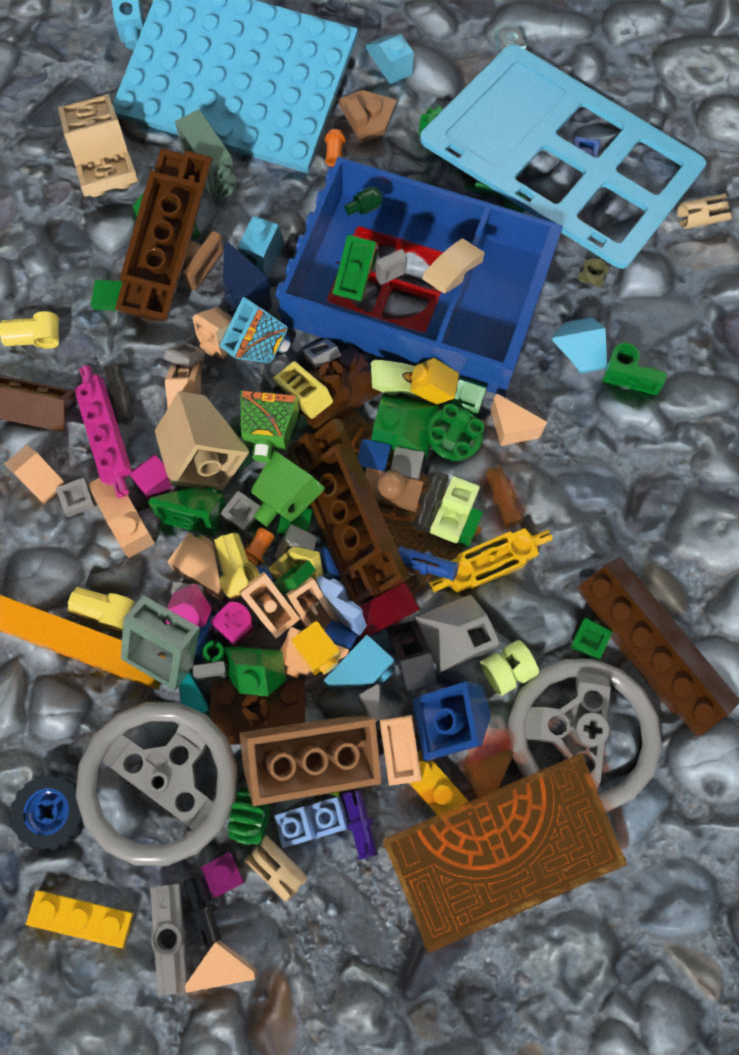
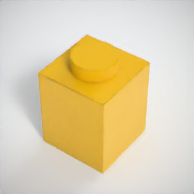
M432 358L415 366L412 372L410 391L431 404L438 405L455 398L459 373L436 358Z
M317 620L291 639L293 648L315 676L320 672L325 675L339 664L337 659L340 657V650Z

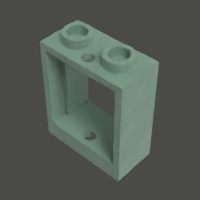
M198 109L176 120L175 124L182 153L184 154L186 150L213 158L205 187L212 200L216 202L222 198L229 197L233 192L237 191L232 156Z
M143 595L124 617L121 660L175 691L193 668L200 627ZM169 621L170 624L164 625L162 622ZM163 654L165 655V658H162L158 655Z

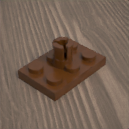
M353 345L341 352L340 357L330 362H325L320 367L309 372L327 388L333 400L331 405L313 419L300 409L299 415L314 434L330 420L341 419L382 393L372 388L371 366Z
M305 679L286 680L269 696L241 694L232 681H211L210 719L228 738L230 746L241 745L240 732L305 723Z

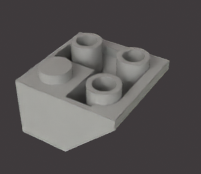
M472 595L415 616L439 674L495 652L500 645L487 614Z

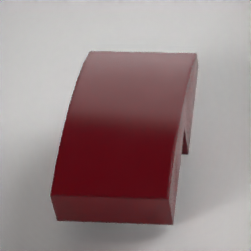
M403 583L360 606L367 625L360 636L362 639L366 635L372 637L387 627L397 624L421 610L407 583Z

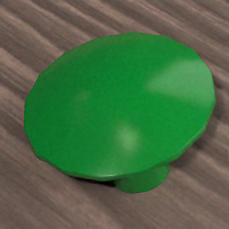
M447 404L430 418L427 427L428 441L432 449L441 457L451 461H463L472 457L480 449L483 440L484 424L469 410L454 404Z

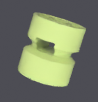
M516 640L504 647L501 655L495 652L480 661L487 681L500 697L515 689L518 681L524 684L539 675V669L534 657L520 640Z

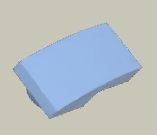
M319 575L316 581L336 618L350 630L361 635L367 627L362 609L354 602L348 601L345 593L346 589L339 581L335 579L328 580Z
M342 796L274 816L282 848L347 830V824H349Z

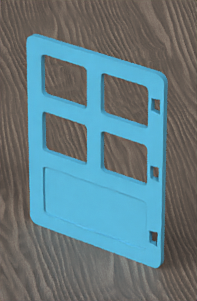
M515 44L508 45L422 130L420 136L421 144L481 183L488 185L492 190L535 217L563 225L562 234L613 266L621 269L627 268L706 166V160L700 154ZM580 107L590 110L621 129L618 136L598 158L592 157L556 134ZM638 143L646 144L681 166L659 195L652 194L616 171ZM451 148L452 150L460 154L461 157H456L452 153L448 152V150ZM541 150L550 152L584 174L559 204L552 203L516 180L517 176ZM601 187L610 189L645 212L621 243L614 242L577 218L578 214ZM521 192L532 200L528 202L517 194ZM592 237L604 244L603 248L590 241L589 238Z

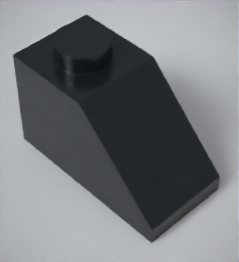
M416 621L386 628L398 671L406 691L419 690L436 684L437 680L432 655Z

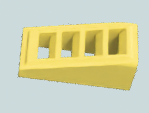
M293 361L273 377L274 382L286 394L298 396L300 409L311 419L333 402L327 388L296 361ZM297 374L299 375V376L296 377L293 381H291L289 384H287V382H289V381H290L292 378H294Z

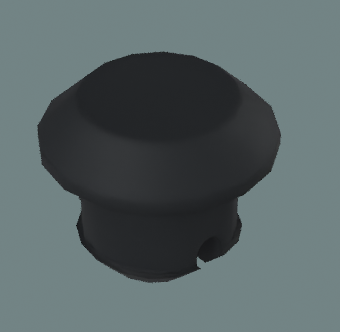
M297 232L298 234L296 235L294 233L290 234L285 244L286 251L294 257L297 253L296 245L298 238L302 234L300 232Z

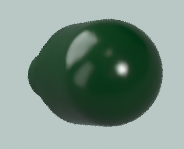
M376 187L363 189L353 196L352 202L344 205L345 211L349 216L356 212H359L361 215L368 214L377 210L382 205L383 195Z

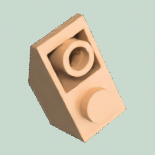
M217 307L197 313L192 319L200 348L207 355H215L223 360L228 353L219 345L233 317Z

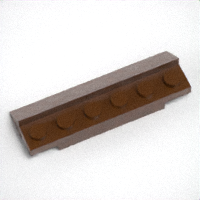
M160 149L155 170L149 173L119 278L122 281V286L115 307L118 312L144 318L147 322L168 321L213 162L212 157L186 150L184 154Z
M341 419L330 420L315 434H305L289 447L288 451L295 465L309 473L325 487L324 491L311 503V506L349 598L359 606L397 587L410 577Z
M621 557L604 565L602 569L576 588L595 612L593 617L602 627L613 632L611 639L672 714L676 712L696 737L702 736L724 717L729 716L738 706L739 698Z

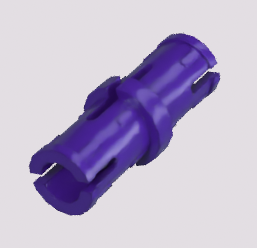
M362 790L353 792L356 805L354 804L352 792L342 795L350 824H347L348 831L353 833L358 860L368 858L365 844L369 857L379 855L371 830L373 821L372 818H368Z

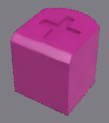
M155 454L134 468L129 474L131 480L148 501L150 497L162 495L174 486L169 484L165 466Z
M192 584L174 592L167 606V609L198 627L206 625L212 610L197 584Z
M229 602L210 621L214 629L233 647H238L254 631V623L249 611L245 606L237 602Z

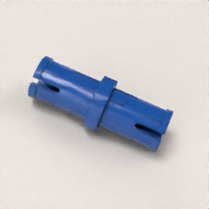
M404 546L399 547L398 552L406 567L419 570L420 574L425 576L432 574L450 579V581L455 580L459 567L458 562L436 557L433 552L426 551V553L405 548Z

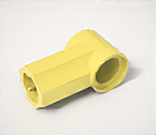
M42 311L35 313L33 318L2 320L0 323L1 342L4 346L34 344L36 347L43 349L55 348L59 345V317L52 312Z
M231 533L215 539L213 546L223 572L219 581L220 587L227 597L236 599L241 596L239 591L256 579L260 573L255 565L248 561L239 534Z
M76 587L68 600L67 611L70 614L97 621L98 624L109 629L123 632L124 617L133 608L135 602L121 595L109 593L107 596Z

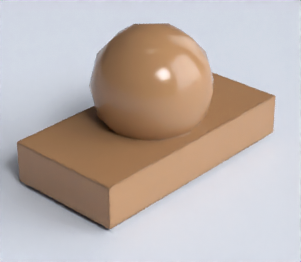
M212 231L203 245L193 241L189 243L184 261L186 269L183 271L187 288L196 291L223 254L224 247L220 234Z
M366 468L365 476L377 502L416 512L424 482L403 477L396 470L384 472Z

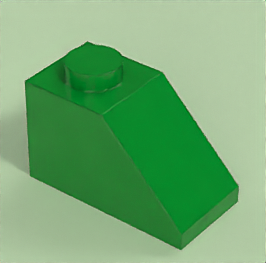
M233 646L225 648L228 677L239 693L269 696L286 681L283 651Z

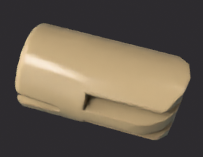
M726 193L682 202L678 207L677 216L688 217V219L679 222L680 226L683 229H690L731 220L730 212L719 214L729 209L728 202H721L727 198Z
M267 835L262 839L261 845H257L253 849L252 854H249L244 860L283 901H288L308 878Z

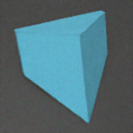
M592 317L565 322L551 337L552 341L577 367L579 374L606 369V328Z

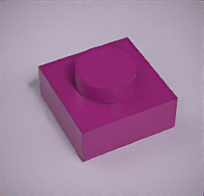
M232 852L200 867L213 899L245 883Z

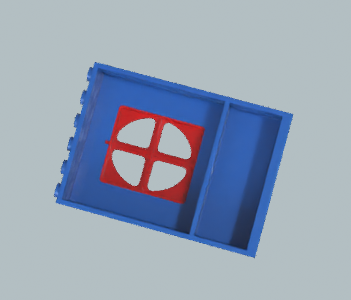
M338 157L334 167L330 166L327 171L324 190L320 189L317 194L315 211H311L306 221L307 230L304 235L301 234L298 238L295 258H290L288 261L286 279L284 282L281 281L277 287L276 298L279 300L278 313L281 315V322L287 327L324 339L327 338L330 341L349 347L353 345L358 350L399 363L416 366L436 358L458 372V380L460 376L487 384L486 391L505 397L563 225ZM368 187H376L381 191L383 203L377 210L362 215L359 212L350 216L346 213L344 205L352 202L353 196L357 192ZM347 235L377 242L378 246H392L396 251L403 249L405 254L409 252L414 253L423 259L429 267L442 253L462 238L485 252L483 262L467 271L463 283L445 294L435 288L427 289L399 280L398 278L380 285L376 278V272L370 273L368 281L381 286L377 301L371 312L362 311L348 298L332 294ZM393 290L426 299L429 302L422 312L412 317L386 319L382 316L389 295Z

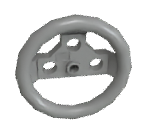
M563 659L540 669L539 675L527 681L518 691L508 718L510 752L523 780L528 783L546 775L538 768L528 747V740L553 743L567 761V765L576 762L580 755H585L592 761V770L588 774L583 773L599 813L608 812L634 800L654 776L662 749L659 717L646 691L620 668L596 659ZM575 677V699L561 709L533 707L534 702L549 686L567 678ZM610 685H612L629 700L640 721L642 747L636 767L623 782L601 793H596L601 781L604 744L609 736L607 717ZM592 692L598 696L600 704L597 709H591L585 705V693ZM551 718H559L564 723L565 729L562 735H555L549 730L548 722ZM584 727L590 729L592 733L591 738H589V733L584 731Z
M145 702L117 713L93 735L79 762L76 800L85 828L105 852L133 865L168 866L198 854L222 831L231 812L232 804L236 801L238 767L228 738L206 714L179 702ZM150 721L175 722L179 724L175 735L166 746L144 750L123 735L127 730ZM206 746L211 750L218 771L214 801L199 791L196 784L194 765L203 755ZM178 747H186L189 752L188 760L182 765H176L172 760V753ZM133 755H140L143 760V766L137 773H130L127 769V761ZM101 763L112 768L193 831L187 836L165 845L139 844L118 834L104 818L96 794L98 770ZM158 777L164 779V785L160 789H158L159 785L156 782ZM183 793H191L195 799L194 807L188 812H182L178 808L177 802Z

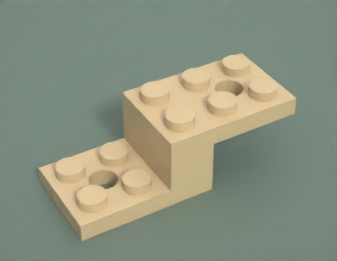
M109 94L58 107L63 132L76 166L84 197L89 195L92 197L101 196L107 190L114 188L126 189L131 187L133 183L138 182Z

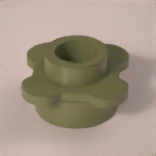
M597 258L586 259L583 262L584 269L579 273L578 279L583 283L593 284L597 288L602 287L605 283L604 276L609 273L608 265Z

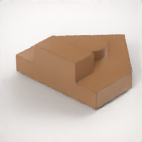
M364 90L339 99V107L361 144L386 134L389 121L396 108V99Z

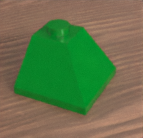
M383 393L371 440L390 444L392 450H395V447L421 451L424 452V457L427 458L430 446L427 437V427L430 418L438 411L439 405Z
M204 487L203 490L190 488L150 497L149 505L159 523L216 537L222 520L220 513L225 508L226 502L220 491Z

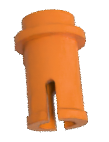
M337 129L330 130L325 136V143L327 144L325 163L334 167L338 157L342 158V147L346 142L343 132Z
M258 528L246 549L244 548L248 561L253 565L257 566L263 563L262 557L275 539L271 532Z

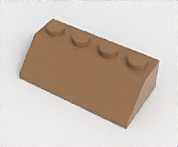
M366 714L240 732L242 763L253 806L381 784L376 723L374 718Z

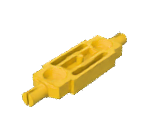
M526 528L515 533L511 531L457 554L456 559L451 560L452 562L459 563L455 580L450 581V579L438 577L429 581L430 587H432L434 593L447 586H451L457 593L469 587L471 590L525 567L528 561L538 557V546L553 540L552 535H549L550 531L546 529L532 536ZM502 541L506 542V543H504V544H502V545H500V546H498V547L489 548V547H491V546H493V545H495V544H498V543H500V542H502ZM486 548H489V549H487V550L481 552V554H479V555H477V556H475V557H473V558L466 559V557H468V556H470V555H473V554H475V553H477V552H480V551H482V550H484V549H486ZM512 562L517 563L509 568H506L482 580H476V578H479Z

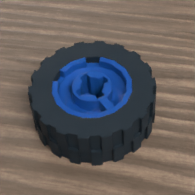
M47 775L46 777L39 776L33 781H28L21 790H18L15 795L16 798L14 802L12 801L10 807L12 808L10 821H12L13 826L11 828L13 832L18 835V839L21 842L27 843V846L31 848L55 850L69 845L73 839L76 840L80 836L79 833L85 826L76 800V783L64 777ZM49 806H54L52 808L53 819L45 817V810Z

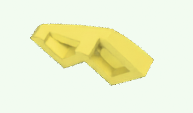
M299 547L290 548L268 568L272 577L279 579L291 566L310 560L316 571L307 579L312 577L317 583L316 579L319 575L324 577L320 553Z

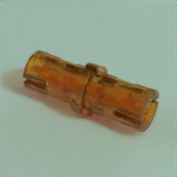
M497 466V471L493 467L485 472L493 492V503L498 505L505 527H511L510 523L513 526L517 525L523 519L514 500L516 496L514 489H510L503 467Z

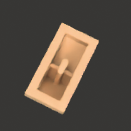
M495 395L490 411L500 446L541 437L547 424L546 421L501 395Z
M27 444L4 463L43 504L57 493V487L65 485V482L44 459Z
M312 577L304 581L298 588L286 594L288 604L298 615L305 629L316 620L324 631L331 620L339 622Z
M218 940L213 944L186 983V993L255 980L258 977V973L253 965Z

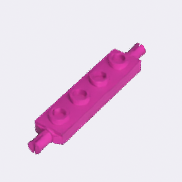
M85 365L79 369L83 382L74 391L100 480L108 486L114 485L116 496L122 498L125 497V494H129L125 478L131 473L132 469L104 379L97 374L93 376L91 367Z

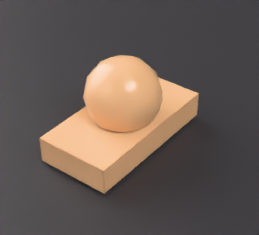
M412 715L380 719L389 786L421 781Z

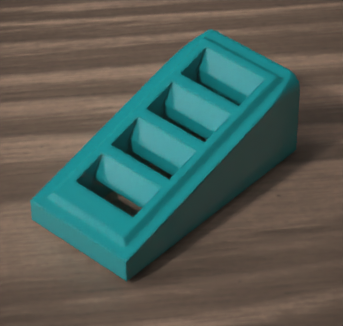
M191 669L178 686L181 704L210 717V708Z

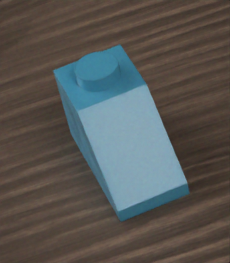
M402 34L386 35L366 44V50L390 85L412 75L414 52Z
M366 635L324 679V685L328 689L372 688L377 683L383 685L394 673L391 668L394 666L395 660Z

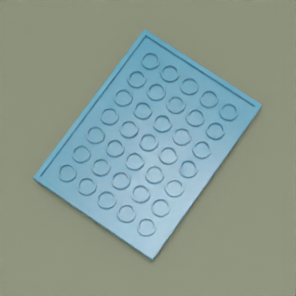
M153 0L113 102V108L118 118L176 135L178 133L175 121L199 109L227 150L309 173L356 43L358 29L257 0Z

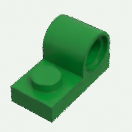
M347 235L333 295L359 302L363 301L369 274L373 272L377 259V242Z
M621 343L614 348L607 362L602 382L658 395L665 384L667 373L660 372L653 367L638 366L640 359L638 349L630 343ZM618 359L626 361L627 364L621 363Z

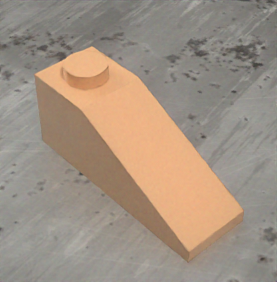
M100 477L87 484L111 531L128 558L155 544L128 495L125 494V497L122 498L117 497L114 485L108 486L102 483Z

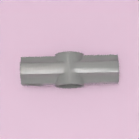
M173 884L150 888L153 922L151 944L155 951L158 996H166L186 992L185 985L188 982L185 943L187 934L183 924L181 885ZM166 929L173 930L177 935V943L173 948H167L162 943V934Z

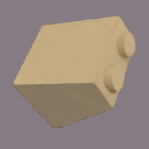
M178 391L155 429V435L169 484L203 489L204 487H210L223 491L249 454L246 445L205 395Z

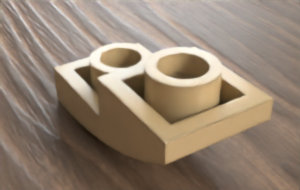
M462 238L433 262L423 274L422 279L445 294L463 283L465 273L483 262L485 252Z

